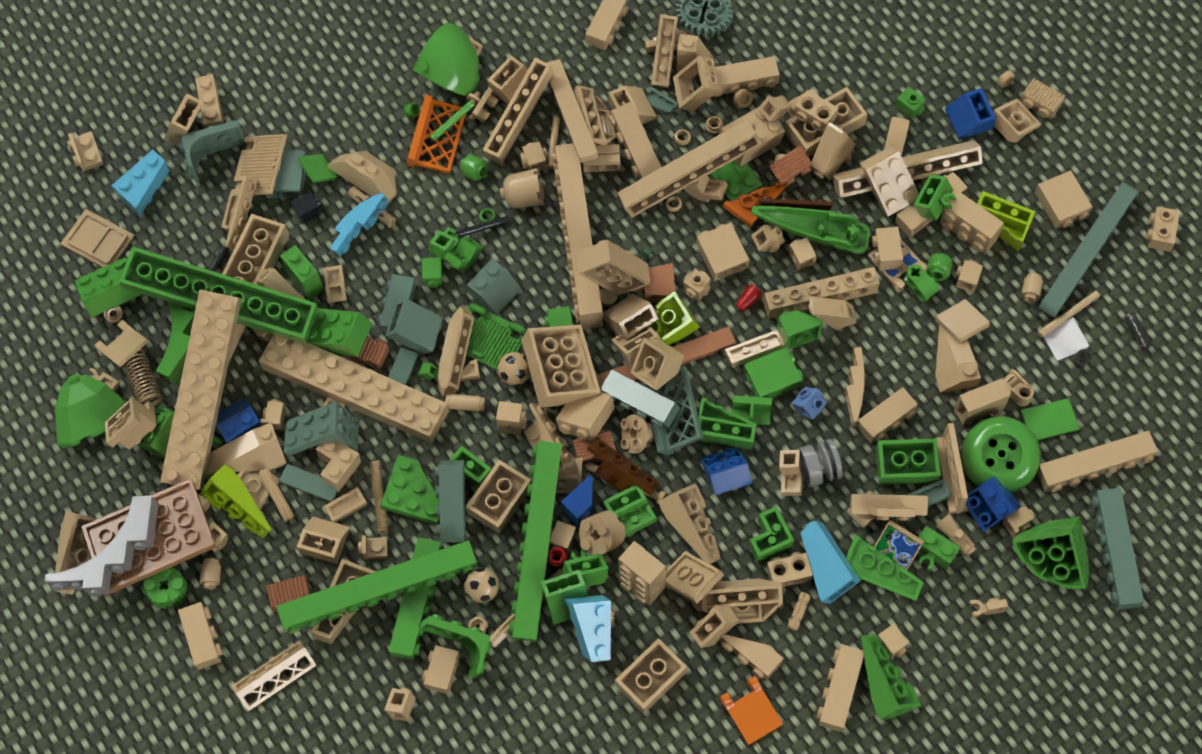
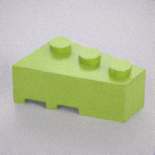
M982 191L977 204L1004 222L999 237L1019 252L1036 211Z

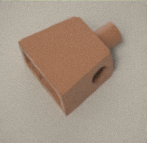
M673 263L648 268L651 284L633 291H644L646 301L660 302L675 291Z

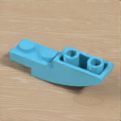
M379 193L352 209L336 226L335 230L339 233V236L330 249L340 257L343 253H346L352 239L359 235L360 228L363 227L368 230L369 227L375 224L378 214L387 207V197Z

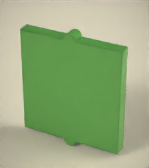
M323 154L301 156L298 158L304 168V172L308 174L313 183L338 178L335 172L327 167L329 163Z

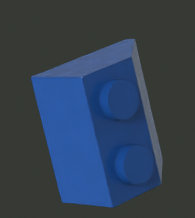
M247 398L218 412L216 425L226 443L262 426Z
M591 476L587 477L561 501L563 515L578 530L581 521L593 515L594 490L593 478Z

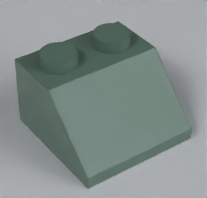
M493 259L467 284L469 295L495 315H498L521 291V287L509 272Z

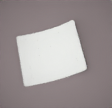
M1074 318L1065 321L1044 336L1056 360H1061L1089 347Z

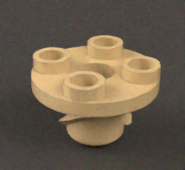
M630 415L626 419H622V449L627 450L629 453H640L644 450L647 443L653 442L652 425L646 423L643 417Z

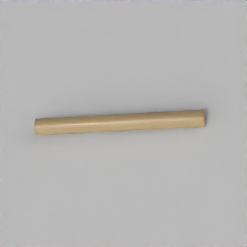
M1094 291L1037 332L1041 338L1099 298L1100 294Z

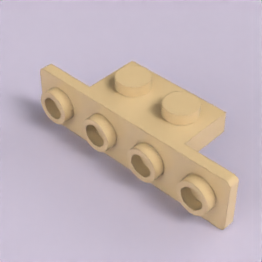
M248 175L243 176L239 193L230 192L221 226L222 228L229 229L225 244L227 248H235L247 223V216L257 182L256 178Z
M531 403L529 407L537 421L523 432L532 448L537 446L538 440L562 443L561 463L564 464L575 460L573 455L566 449L563 438L558 435L555 424L548 418L546 408H540L538 403Z
M851 494V514H871L877 516L878 520H889V517H896V520L904 521L908 520V517H915V515H927V496Z

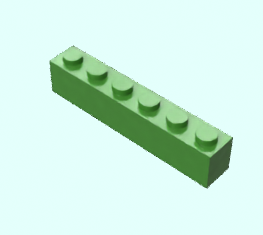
M418 537L412 559L441 550L443 548L441 542ZM423 585L417 587V590L412 593H403L389 648V653L392 657L414 661L415 656H419L421 644H419L420 636L425 634V631L419 628L421 621L430 614L431 606L428 604L430 598L434 597L435 586L425 587Z

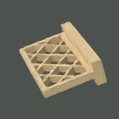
M954 423L947 424L943 437L935 439H937L941 477L942 479L944 478L952 495L946 499L948 514L968 512L965 506L968 495Z

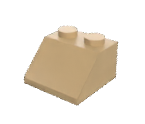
M643 338L630 373L654 390H658L678 374L684 355L660 339Z

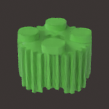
M170 567L146 578L143 584L146 596L157 608L170 609V607H179V604H183L182 601H186L185 597L187 595L185 593L188 592L187 582L176 568Z

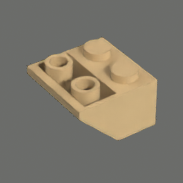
M510 56L487 80L488 87L493 90L492 94L506 104H509L528 69L520 61Z
M623 86L608 92L609 105L612 110L632 102L642 125L657 119L642 88Z
M312 517L302 530L297 549L300 554L338 564L350 527Z

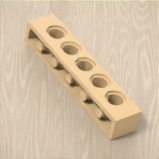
M871 267L764 293L763 303L768 319L778 317L786 311L808 310L810 304L809 297L811 296L849 300L877 293L880 283L875 268Z

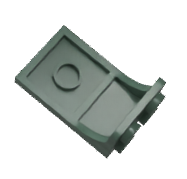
M239 120L182 135L183 143H180L182 154H184V163L190 178H194L197 183L200 182L197 168L203 157L246 143L244 142L245 136Z
M337 401L287 420L285 424L284 453L291 456L325 442L341 443L356 451L358 450L359 421Z

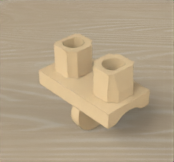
M488 87L481 99L479 98L481 93L478 91L475 94L469 93L466 96V99L468 101L471 100L476 106L469 117L470 120L474 121L476 118L484 123L490 115V112L482 108L485 104L493 109L499 100L491 94L493 91L491 88Z

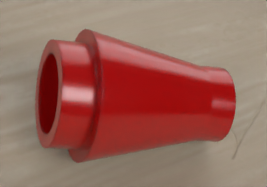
M753 284L749 287L747 286L735 306L744 313L761 299L762 292Z
M554 547L549 550L547 560L553 568L560 569L567 559V554L562 548Z

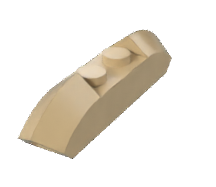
M464 305L460 306L451 318L444 340L438 370V387L442 397L455 394L459 390L474 322V316Z

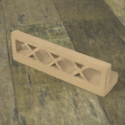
M299 640L232 685V688L247 711H250L314 668L316 664ZM306 656L310 663L304 667H296L298 660ZM284 669L291 670L288 678H279L281 671ZM274 681L273 688L262 690L265 682ZM250 692L257 693L256 699L248 704L244 696Z

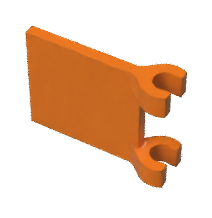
M756 676L747 681L752 692L736 702L732 701L728 692L719 698L748 745L783 725L762 690Z

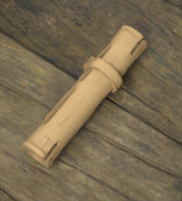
M355 186L347 194L358 204L370 198L369 195L363 194ZM385 210L377 216L388 228H391L397 220Z

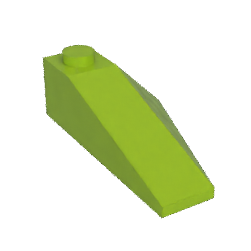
M675 291L655 306L656 309L654 311L658 320L649 325L660 336L661 341L667 345L687 337L700 328L690 310Z
M224 464L209 479L199 495L206 498L210 505L218 511L222 508L228 512L229 518L241 520L245 528L264 539L270 532L271 527L240 477L232 468Z

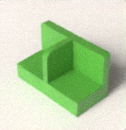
M733 395L732 413L758 426H769L772 398Z

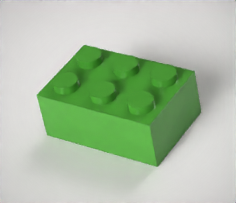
M127 257L75 280L82 302L91 318L142 295L122 288L119 282L127 262Z
M318 308L307 342L335 355L358 357L373 323L360 312Z
M937 439L882 440L877 442L876 460L879 485L931 484L939 481L941 474Z

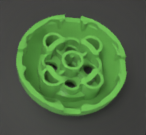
M1005 416L990 417L977 423L966 435L961 448L963 469L975 486L979 487L996 476L1001 484L1011 493L1021 490L1032 481L1038 471L1041 459L1038 440L1030 428L1017 419ZM995 439L997 446L990 447L989 440ZM1010 442L1017 444L1015 450L1009 449L1008 445ZM1003 451L1005 457H999L998 452ZM989 458L994 460L992 467L986 465V460ZM1008 461L1014 463V468L1011 470L1006 468Z

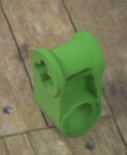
M914 264L908 268L904 278L905 283L921 301L925 302L940 290L937 282L920 265Z

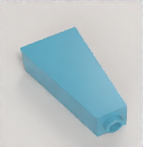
M818 521L808 523L800 533L820 600L831 604L861 580L824 523Z

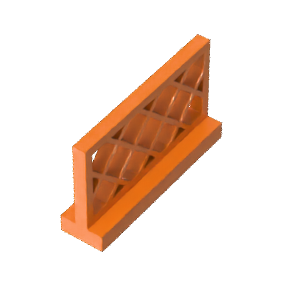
M425 94L409 151L407 166L414 168V165L450 174L465 115L453 125L457 130L456 134L450 136L446 131L444 134L447 138L440 142L437 139L435 141L436 144L427 147L424 141L435 132H432L430 129V123L436 121L441 126L440 118L446 115L448 118H451L450 113L457 112L462 107L433 100L432 96ZM434 106L441 107L444 113L437 116L433 111ZM450 142L453 149L445 152L441 145ZM439 147L442 155L435 158L431 150ZM428 153L432 160L424 162L419 159L421 155ZM445 157L449 163L448 168L440 166L437 161Z

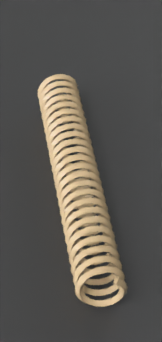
M376 460L372 461L369 465L372 477L375 515L377 518V532L379 534H388L387 511L380 508L384 497V490H382L384 488L382 487L383 479L381 478L382 470L380 461Z

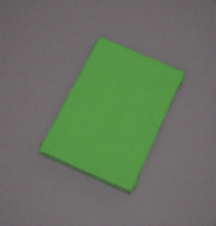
M1069 398L1020 411L1024 424L1030 428L1038 441L1080 430Z

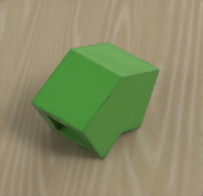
M422 363L419 376L422 379L432 381V379H435L439 368L432 363Z

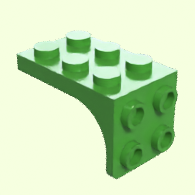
M435 614L421 621L420 630L457 641L467 648L471 657L467 678L473 679L484 672L486 667L484 658L490 652L492 642H489L490 635L482 633V630L476 627H471L470 629L463 627V624L458 621H451V623L444 621V617Z

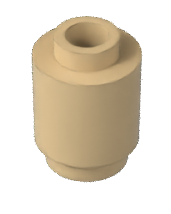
M1029 273L1024 278L1021 296L1025 301L1032 303L1040 299L1043 286L1041 275Z
M207 558L201 564L200 584L204 585L206 589H214L220 585L221 565L218 559Z

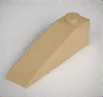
M696 483L658 501L666 519L704 562L711 564L721 559L715 536L709 530L710 518H706L703 509L706 507V504Z
M68 511L65 512L60 530L55 573L75 568L91 560L81 526L95 521L97 518ZM64 588V590L58 592L73 595L75 590Z

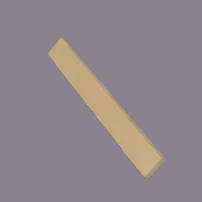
M561 60L547 62L551 65L553 71L549 83L580 163L599 158Z

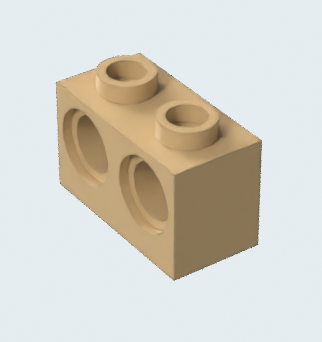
M809 90L804 93L795 105L794 115L800 121H805L815 130L822 132L825 131L829 122H834L838 114V107Z
M795 552L786 558L774 557L767 563L770 581L782 583V588L812 580L813 574L806 553ZM795 564H801L804 567V569L798 571L793 566ZM780 568L784 570L785 573L783 575H777L774 572V570Z

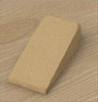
M892 117L884 150L893 145L902 156L910 123L909 120Z

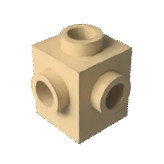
M769 224L763 225L751 235L758 251H769L772 253L777 251L780 245L785 242L780 228Z
M694 269L692 273H688L683 279V292L698 302L711 289L710 278L703 271Z

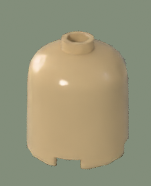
M539 169L508 175L504 179L503 188H500L501 198L506 199L507 204L512 208L545 205L543 201L545 199L543 183L538 180V175H540Z

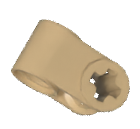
M1011 369L1003 381L1010 387V398L1018 406L1025 407L1030 404L1034 390L1016 370ZM1020 393H1025L1028 397H1022Z

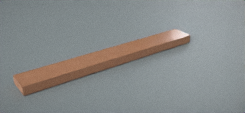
M728 326L672 348L684 355L681 364L684 365L735 346L736 341ZM626 364L612 369L635 382L639 381L630 373ZM611 370L596 375L599 388L602 387Z

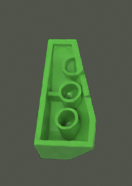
M877 635L861 636L871 699L880 720L895 718L921 707L912 685L909 682L905 683L899 673L902 671L898 666L895 667L889 660L890 654Z

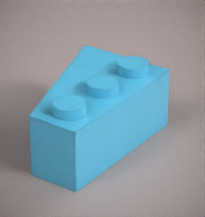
M151 150L111 186L116 195L141 218L147 204H150L152 201V196L156 189L160 188L170 170L165 160L154 150Z
M603 595L564 598L571 614L570 618L576 630L582 655L591 662L611 660V600Z

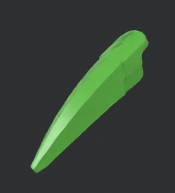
M752 206L751 214L797 236L807 237L808 240L859 255L865 253L868 249L870 229L867 225L858 222L853 215L804 208Z

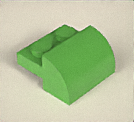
M636 485L603 501L606 511L615 513L618 516L616 518L619 522L623 523L625 537L657 522V518L650 508L647 498Z

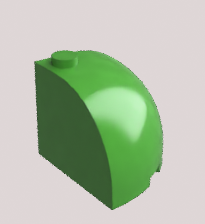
M454 23L442 25L425 44L413 71L450 91L467 96L469 93L475 94L479 84V59L476 49L469 40V36Z
M1079 516L1042 523L1020 532L1013 538L1012 542L1019 558L1040 579L1060 585L1062 588L1085 589L1089 581V561Z

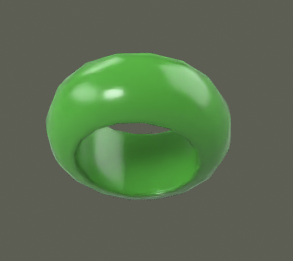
M483 209L479 214V219L482 223L496 219V214L492 209ZM486 213L492 214V218L489 220H485L482 217Z

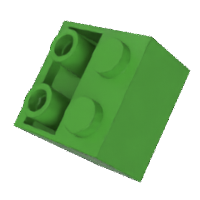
M155 411V429L151 433H147L137 446L158 457L165 458L174 415Z

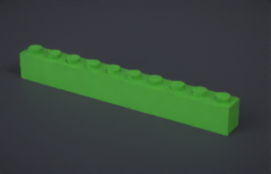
M538 440L537 446H533L532 457L535 458V465H531L529 474L530 477H533L532 484H528L527 496H530V502L525 504L524 515L528 517L527 523H523L521 534L525 535L524 543L520 542L519 548L522 562H518L516 574H520L519 582H515L514 594H517L516 602H512L511 614H514V622L510 621L508 634H512L511 639L528 642H536L543 594L541 582L545 579L562 443Z
M468 540L277 605L276 608L284 632L293 634L300 631L301 627L307 625L309 627L316 626L321 623L320 621L327 618L328 620H334L340 617L342 613L348 612L350 614L357 612L359 607L365 605L371 607L377 605L378 601L383 599L392 600L398 597L400 593L405 592L409 594L416 591L417 587L423 585L429 587L441 579H444V581L450 580L455 577V574L461 572L463 574L470 573L477 567V561Z

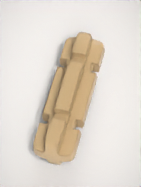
M805 592L800 593L799 602L796 603L791 616L792 619L788 623L789 629L798 630L799 621L802 620L807 608L806 604L810 600L809 594Z

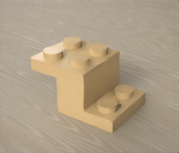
M649 325L628 339L621 335L611 339L613 345L621 352L630 372L643 338L660 339V336ZM638 379L644 386L646 385L643 381Z
M133 398L128 400L105 422L106 443L112 448L117 443H120L128 450L134 445H138L147 433H151L156 427L154 404L149 400L144 405Z

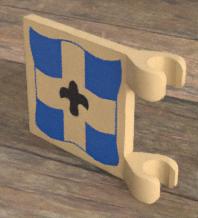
M901 238L902 269L880 270L898 293L902 292L905 283L898 277L906 273L911 265H920L925 272L927 271V265L912 252ZM877 249L868 254V257L874 264V253L877 252Z

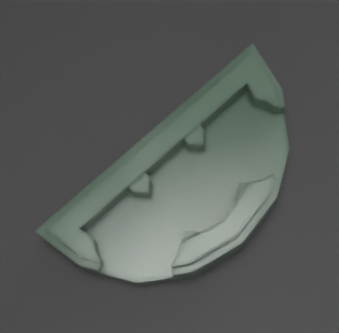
M652 86L649 87L647 99L654 111L661 114H669L679 108L678 102Z

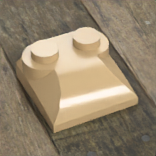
M1018 99L1004 104L993 111L996 117L994 127L1009 142L1016 143L1021 137L1041 126V123Z

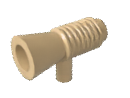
M948 514L935 526L947 535L951 542L959 546L960 552L966 554L967 557L976 550L973 541L967 537L962 529H959L951 514Z

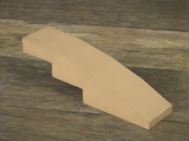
M861 347L853 349L852 358L854 366H851L849 369L850 385L846 386L844 392L852 428H856L863 401L864 361Z

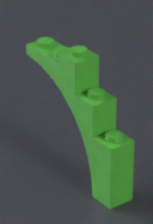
M167 302L172 318L171 336L165 355L156 371L166 380L179 386L195 310Z

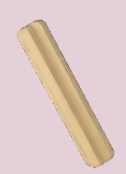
M268 468L261 470L259 476L284 521L292 520L294 514Z

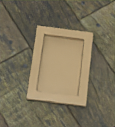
M85 209L63 239L61 245L100 267H106L119 260L135 235Z

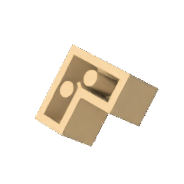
M325 442L319 444L316 448L318 458L328 463L320 474L322 481L340 492L360 465V455L341 443Z

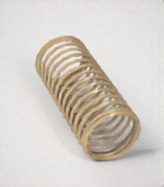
M140 349L139 351L142 353L133 355L132 357L139 356L128 360L123 366L137 402L141 404L159 396V399L151 402L156 406L162 401V395L157 387L156 380H154L155 377L151 372L150 365H148L149 362L144 354L145 352L143 349ZM144 362L143 364H141V365H139V366L132 367V366L135 365V364ZM145 366V367H143L142 369L133 371L134 369H136V368H138V367ZM146 370V371H144V372H142V373L135 374V373H137V372H139V371ZM148 373V374L145 375V376L136 378L137 376H140V375H142V374ZM149 377V378H147L146 380L137 382L138 380H140V379H142V378ZM150 381V382H148V383H146V384L139 385V384H141V383H143V382ZM152 384V385L149 386V387L140 389V388H142V387H144V386H146V385Z

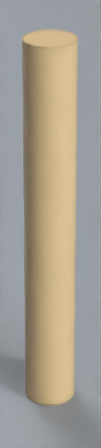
M554 117L552 122L547 162L548 169H554L552 153H556L555 146L558 141L560 118Z

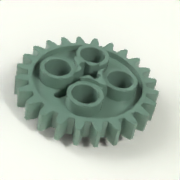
M678 0L675 17H678L679 27H684V31L690 30V35L697 33L698 37L700 34H703L704 38H706L707 34L714 37V33L720 35L721 31L725 32L726 27H730L733 10H731L732 5L728 4L729 0ZM705 3H708L707 9L705 11L704 21L702 24H700L701 17L703 16Z

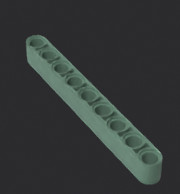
M1124 182L1120 184L1042 300L1038 309L1053 318L1057 316L1139 192L1137 189Z

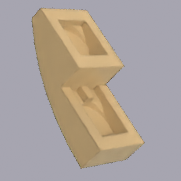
M342 265L323 268L328 304L347 301Z

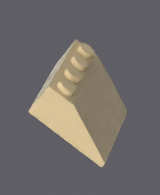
M581 325L527 329L521 341L540 408L560 406L600 394L601 391Z

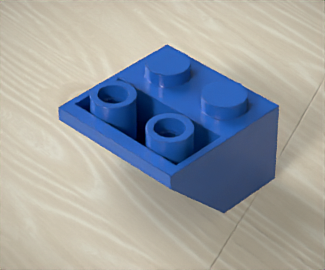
M982 88L964 93L945 107L958 140L991 130L996 121V117Z
M728 448L724 452L709 454L701 459L709 485L715 495L752 484L748 463L738 448Z
M996 476L967 494L968 499L965 503V506L983 532L1021 508L1012 493L1001 484Z

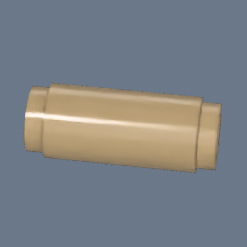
M450 394L446 395L445 403H447L449 409L480 412L484 411L485 397Z

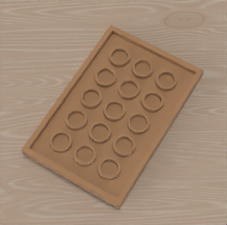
M191 478L152 495L159 503L153 548H146L145 550L134 549L131 571H124L123 573L112 572L109 594H104L105 596L217 547L195 484ZM131 505L81 526L91 559L104 550L115 538L126 520Z

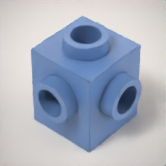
M805 387L791 404L802 417L813 420L822 411L827 402L822 397L823 393L819 389Z

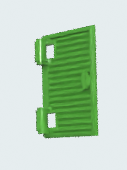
M470 303L467 309L472 314L475 311L481 314L478 320L474 318L466 356L477 359L478 362L497 371L498 362L501 357L510 352H519L522 347L521 339L527 330L525 327L509 322L487 311L486 308L476 303ZM513 331L520 333L518 340L510 336Z

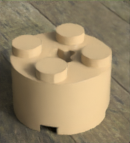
M602 511L582 520L579 528L581 548L594 555H603L622 544L625 539V527L616 518L618 516L611 511Z

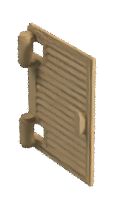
M287 134L245 137L244 142L247 144V148L241 151L234 178L237 186L231 192L239 193L243 176L248 175L257 179L253 195L273 194Z

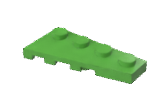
M855 534L846 559L859 579L917 601L924 582Z

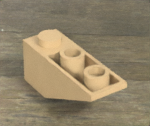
M809 297L810 304L808 307L811 315L822 320L833 329L838 330L857 323L853 305L847 301Z
M725 634L721 636L722 647L728 652H734L738 656L737 659L745 666L748 664L753 669L752 672L760 679L768 680L783 662L784 658L767 644Z

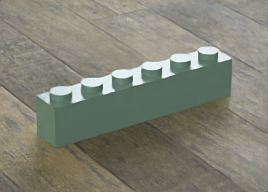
M1121 488L1097 490L1092 497V506L1097 512L1095 517L1097 528L1100 527L1101 535H1099L1100 546H1103L1105 553L1103 554V563L1108 568L1107 583L1111 585L1112 589L1110 593L1111 603L1115 604L1116 610L1140 608L1144 603L1122 490Z

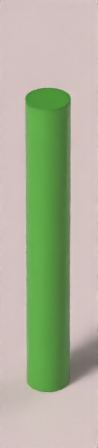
M471 100L432 133L430 138L436 141L475 106Z

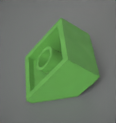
M798 310L783 312L778 317L777 330L785 342L787 350L819 339L823 327L822 320Z

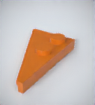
M777 182L774 186L763 187L752 191L750 194L741 195L739 199L730 202L725 201L723 208L751 228L759 219V217L751 214L752 206H756L759 199L763 197L777 199L788 186L785 184L781 186Z

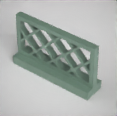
M685 366L680 367L678 374L668 381L664 392L660 391V388L654 390L647 384L645 385L650 390L682 405L678 415H676L672 428L664 425L659 427L651 422L657 451L667 456L673 454L676 449L703 439L688 371ZM682 373L683 379L680 385L674 383L676 376ZM672 384L678 387L674 397L668 395ZM682 390L687 393L684 403L678 400ZM686 408L691 410L688 421L682 418ZM681 420L687 423L682 433L676 430ZM690 427H695L696 435L692 437L686 436ZM674 433L681 435L676 444H672L671 440Z

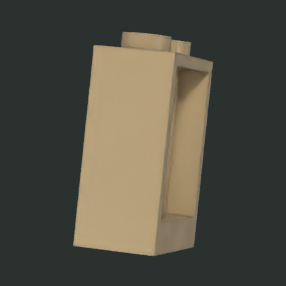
M697 56L673 77L679 109L694 112L720 91L712 58ZM699 74L702 86L694 91L692 79Z

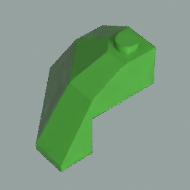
M71 375L68 377L67 382L61 386L55 406L58 446L73 447L80 444V441L89 435L93 438L104 433L105 422L126 402L107 384L88 375Z

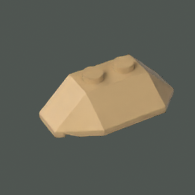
M577 85L574 95L594 144H609L616 138L614 126L610 124L608 116H610L609 109L596 95L593 88Z
M367 151L339 155L327 165L330 170L370 196L382 193L387 197L388 203L397 194L394 169Z
M760 578L717 582L702 598V609L709 614V611L716 605H729L739 619L737 624L763 622L783 604L782 583Z

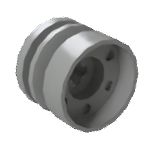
M831 439L825 440L824 444L817 442V452L812 445H806L797 449L800 450L803 458L804 479L808 487L822 484L823 474L829 482L833 481V476L835 479L842 478L841 458Z

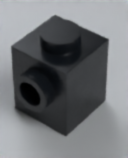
M312 192L301 194L297 199L291 201L294 211L302 224L322 214L320 210L322 204L318 197L314 198Z

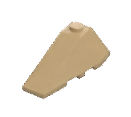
M939 324L935 370L939 392L945 393L977 387L981 377L968 339L959 344Z
M272 423L255 428L210 452L207 474L214 475L224 464L235 472L244 471L245 473L266 468L272 471L287 465Z

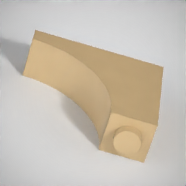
M265 268L259 273V278L256 281L259 286L304 299L276 269ZM259 331L256 334L263 341H268L273 336V334Z

